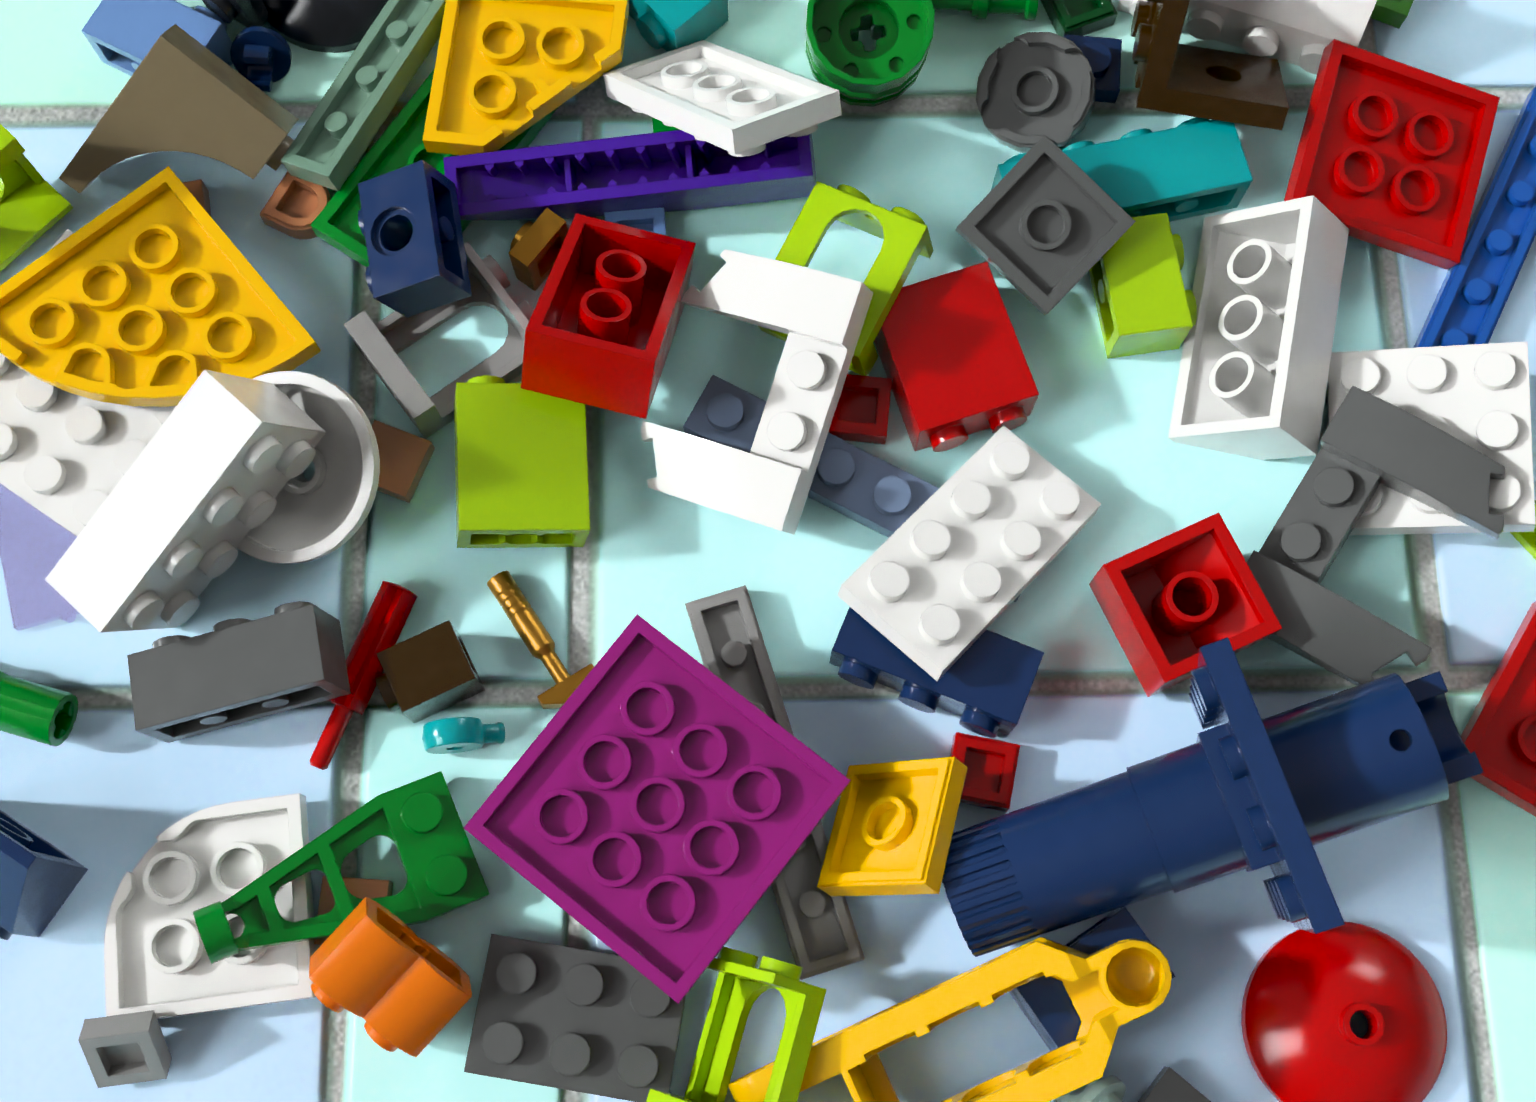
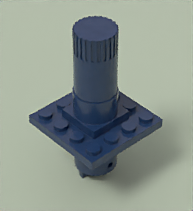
M1227 637L1200 647L1197 668L1191 670L1193 678H1190L1191 686L1189 688L1191 692L1189 697L1202 729L1213 726L1214 728L1198 733L1196 743L1126 767V772L953 832L942 883L956 922L969 950H971L973 956L978 957L1171 890L1176 893L1246 869V872L1268 865H1270L1274 877L1263 880V883L1278 919L1290 921L1294 927L1313 934L1344 925V920L1313 846L1448 800L1449 784L1484 773L1476 753L1469 752L1453 721L1445 697L1448 689L1440 671L1404 683L1398 674L1392 673L1261 719L1229 638Z

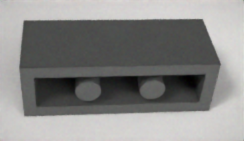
M305 601L282 604L274 609V615L256 620L244 618L224 620L213 626V632L194 637L185 635L162 637L152 643L151 649L127 655L135 730L167 743L351 694L340 621L316 605Z

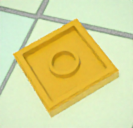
M956 757L849 765L846 777L851 781L840 797L817 887L830 896L939 894L968 767Z

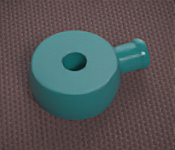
M475 717L444 718L424 724L422 741L425 751L431 754L467 752L479 749L486 743H504L505 726L502 722L482 724L481 720Z

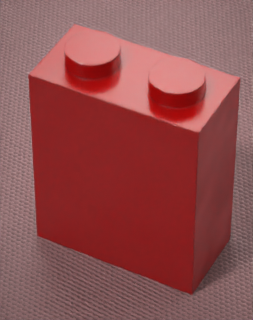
M988 262L979 263L902 287L874 343L887 378H892L891 389L914 452L931 446L934 452H943L962 445L969 439L968 435L989 428L995 434L1003 425L1009 430L1023 425L1027 421V416H1030L1039 392Z

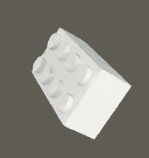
M204 369L45 580L100 633L166 629L182 625L198 609L200 605L198 597L210 581L223 574L235 562L238 556L236 548L252 528L261 525L273 513L277 504L275 498L291 478L301 474L311 464L316 454L314 447L326 431L273 383Z

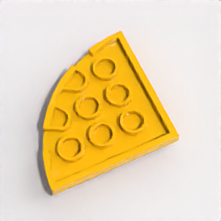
M169 166L0 285V353L14 365L45 383L66 392L100 402L128 406H177L204 369L253 379L267 373L292 371L321 352L314 339Z

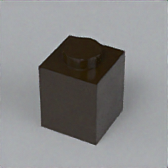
M450 620L377 653L384 673L376 676L375 680L383 700L391 712L401 709L402 713L413 723H417L485 691L465 644Z

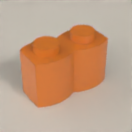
M365 897L310 957L309 978L313 982L311 990L317 999L334 1012L341 1013L346 1009L362 1017L366 1021L364 1028L370 1038L381 1048L389 1052H395L399 1048L403 1052L417 1057L472 997L469 975L457 963L437 947L418 937L397 916L368 897Z

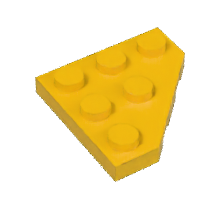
M446 0L422 139L426 152L468 155L497 151L603 76V73L610 71L620 64L623 59L629 16L628 0Z

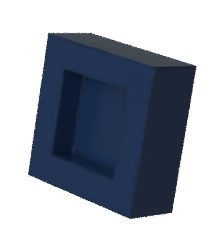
M1064 34L1063 37L1073 41L1089 61L1096 82L1095 102L1115 103L1120 92L1122 39Z

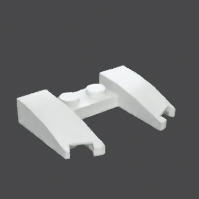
M725 249L720 254L726 261L725 265L701 291L694 285H691L684 293L681 302L688 306L788 334L751 451L748 453L643 421L641 426L642 441L647 443L653 442L657 477L648 479L647 484L648 488L795 535L873 292L863 282L779 260Z

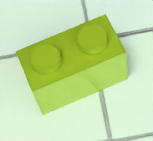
M1168 213L1132 217L1136 222L1089 270L1107 359L1179 349L1191 328L1196 324L1197 305L1192 290H1185L1180 271L1184 265L1182 239L1179 234H1172Z

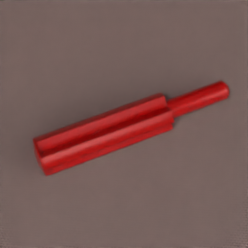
M382 581L346 659L351 694L328 700L335 704L309 760L311 766L321 770L327 769L353 712L363 715L377 685L375 677L383 672L377 653L396 644L412 607L418 598L409 589L396 583Z

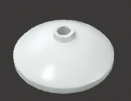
M278 371L267 373L253 379L273 383L326 433L314 447L316 454L312 461L315 466L313 477L308 481L303 471L298 476L291 478L276 496L277 504L273 513L261 525L252 528L238 545L237 549L256 559L272 563L309 562L322 558L340 548L358 531L365 521L373 505L379 484L380 457L378 444L365 412L353 397L340 386L320 376L304 372Z

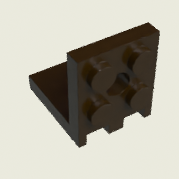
M1190 0L1137 1L1131 26V37H1135L1132 60L1133 64L1138 65L1134 78L1135 88H1140L1136 108L1282 131L1289 106L1278 59L1179 44Z

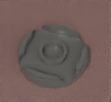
M1027 32L1014 37V41L1007 43L1002 49L999 46L987 58L978 76L976 103L985 127L1000 144L1020 153H1027L1044 134L1055 145L1061 147L1069 143L1084 129L1095 107L1096 82L1088 59L1073 41L1052 32Z

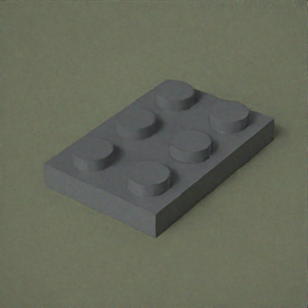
M491 934L464 1072L634 1102H646L650 1089L670 1093L686 996L678 1004L619 955Z

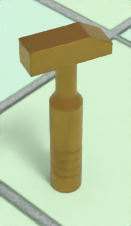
M507 570L493 576L487 582V586L500 606H502V609L509 620H511L512 625L532 656L543 662L556 683L555 686L537 696L538 702L543 709L561 708L594 666L591 663L570 676L555 653V642L533 608H531L530 603L522 594L510 572Z

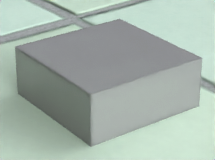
M154 1010L84 1019L78 1041L98 1088L167 1079L172 1057Z

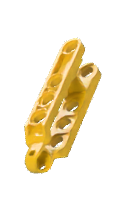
M1040 936L812 1043L800 1092L841 1073L854 1102H900L878 1055L880 1051L914 1035L918 1038L927 1034L934 1027L952 1017L979 1005L981 1008L995 1002L1003 994L1045 975L1046 978L1052 977L1063 982L1080 1017L1081 1025L1076 1040L941 1102H1049L1103 1077L1119 1026L1152 1012L1164 1002L1168 995L1172 979L1168 959L1159 947L1143 939L1130 938L1121 940L1088 955ZM775 1061L728 1084L735 1102H764Z

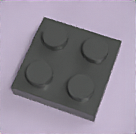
M1044 134L957 226L955 231L1045 316L1136 221Z

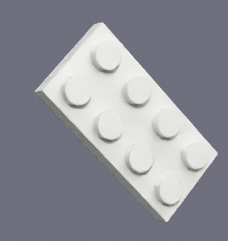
M705 40L603 73L607 97L631 107L634 112L644 113L660 120L665 126L675 127L689 133L696 140L706 141L728 151V154L736 157L758 154L765 150L766 143L785 136L800 137L809 135L818 129V124L842 115L839 90Z
M1003 425L841 584L837 596L938 681L1095 516L1101 503Z

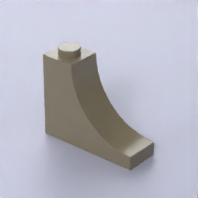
M174 24L160 35L59 179L81 194L101 172L127 158L152 152L178 151L194 153L221 161L254 180L265 164L275 171L282 164L280 160L294 141L288 136V133L299 119Z

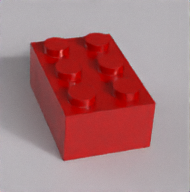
M576 213L525 330L521 388L646 419L685 306L681 301L684 293L689 289L696 243Z

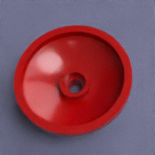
M1344 922V925L1317 934L1297 929L1275 942L1255 965L1245 988L1241 1010V1026L1246 1051L1254 1070L1268 1091L1279 1102H1422L1437 1081L1444 1063L1447 1047V1022L1437 987L1428 971L1416 956L1391 936L1375 928L1352 922ZM1357 1011L1364 1014L1368 1020V1031L1361 1038L1357 1037L1350 1027V1019Z

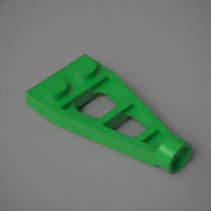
M442 771L377 795L230 898L193 911L211 964L238 954L239 951L328 938L363 900L353 896L346 889L341 876L342 863L349 853L376 836H385L394 842L407 876V883L405 888L396 895L372 898V900L388 909L406 925L428 922L488 897L489 891ZM312 870L323 872L335 900L333 909L326 914L297 922L283 919L275 903L277 891L285 884ZM236 914L243 920L244 931L240 937L234 938L226 917L227 915Z

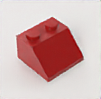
M1219 512L1104 564L1089 583L1147 697L1191 678V670L1196 669L1198 665L1200 647L1228 637L1234 653L1237 654L1282 629Z

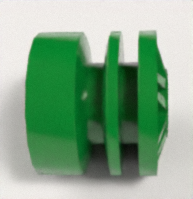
M809 0L805 53L813 77L818 83L839 90L840 100L849 105L874 107L897 99L915 83L926 61L934 31L935 10L932 1ZM870 30L871 38L876 40L875 50L864 51L863 43L858 41L859 31Z

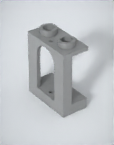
M468 241L464 243L472 296L410 317H405L394 311L376 324L373 323L364 310L344 323L356 347L424 439H427L454 420L456 382H468L469 379L476 376L491 375L501 377L506 383H509L522 374L525 330L534 309L526 300L516 305L505 290L511 284L498 262L491 255L481 259ZM472 306H487L496 309L504 316L508 324V335L504 344L490 357L429 397L397 354L465 309Z

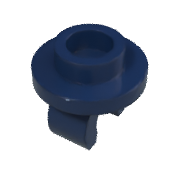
M253 26L241 30L235 36L231 45L230 57L233 66L242 76L263 92H271L273 83L281 80L288 73L292 61V52L287 41L279 33L266 27Z

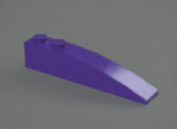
M682 130L443 157L444 176L455 183L460 220L537 219L546 208L561 218H574L576 213L589 217H604V212L663 207L665 212L698 210L809 197L817 182L812 133L800 137L785 136L766 143V148L762 152L745 157L732 156L728 154V151L706 141L696 140L693 135Z

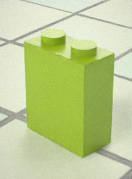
M476 376L469 379L468 382H456L454 433L457 548L584 547L590 532L585 404L522 389L521 383H506L503 378L497 376Z

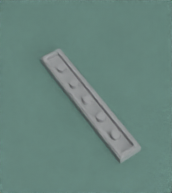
M746 585L685 603L703 666L794 736ZM821 821L771 885L795 964L803 967L800 980L865 959L846 897L830 896L817 887L828 846Z

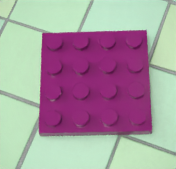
M637 614L468 821L464 829L679 1004L846 789L851 780Z

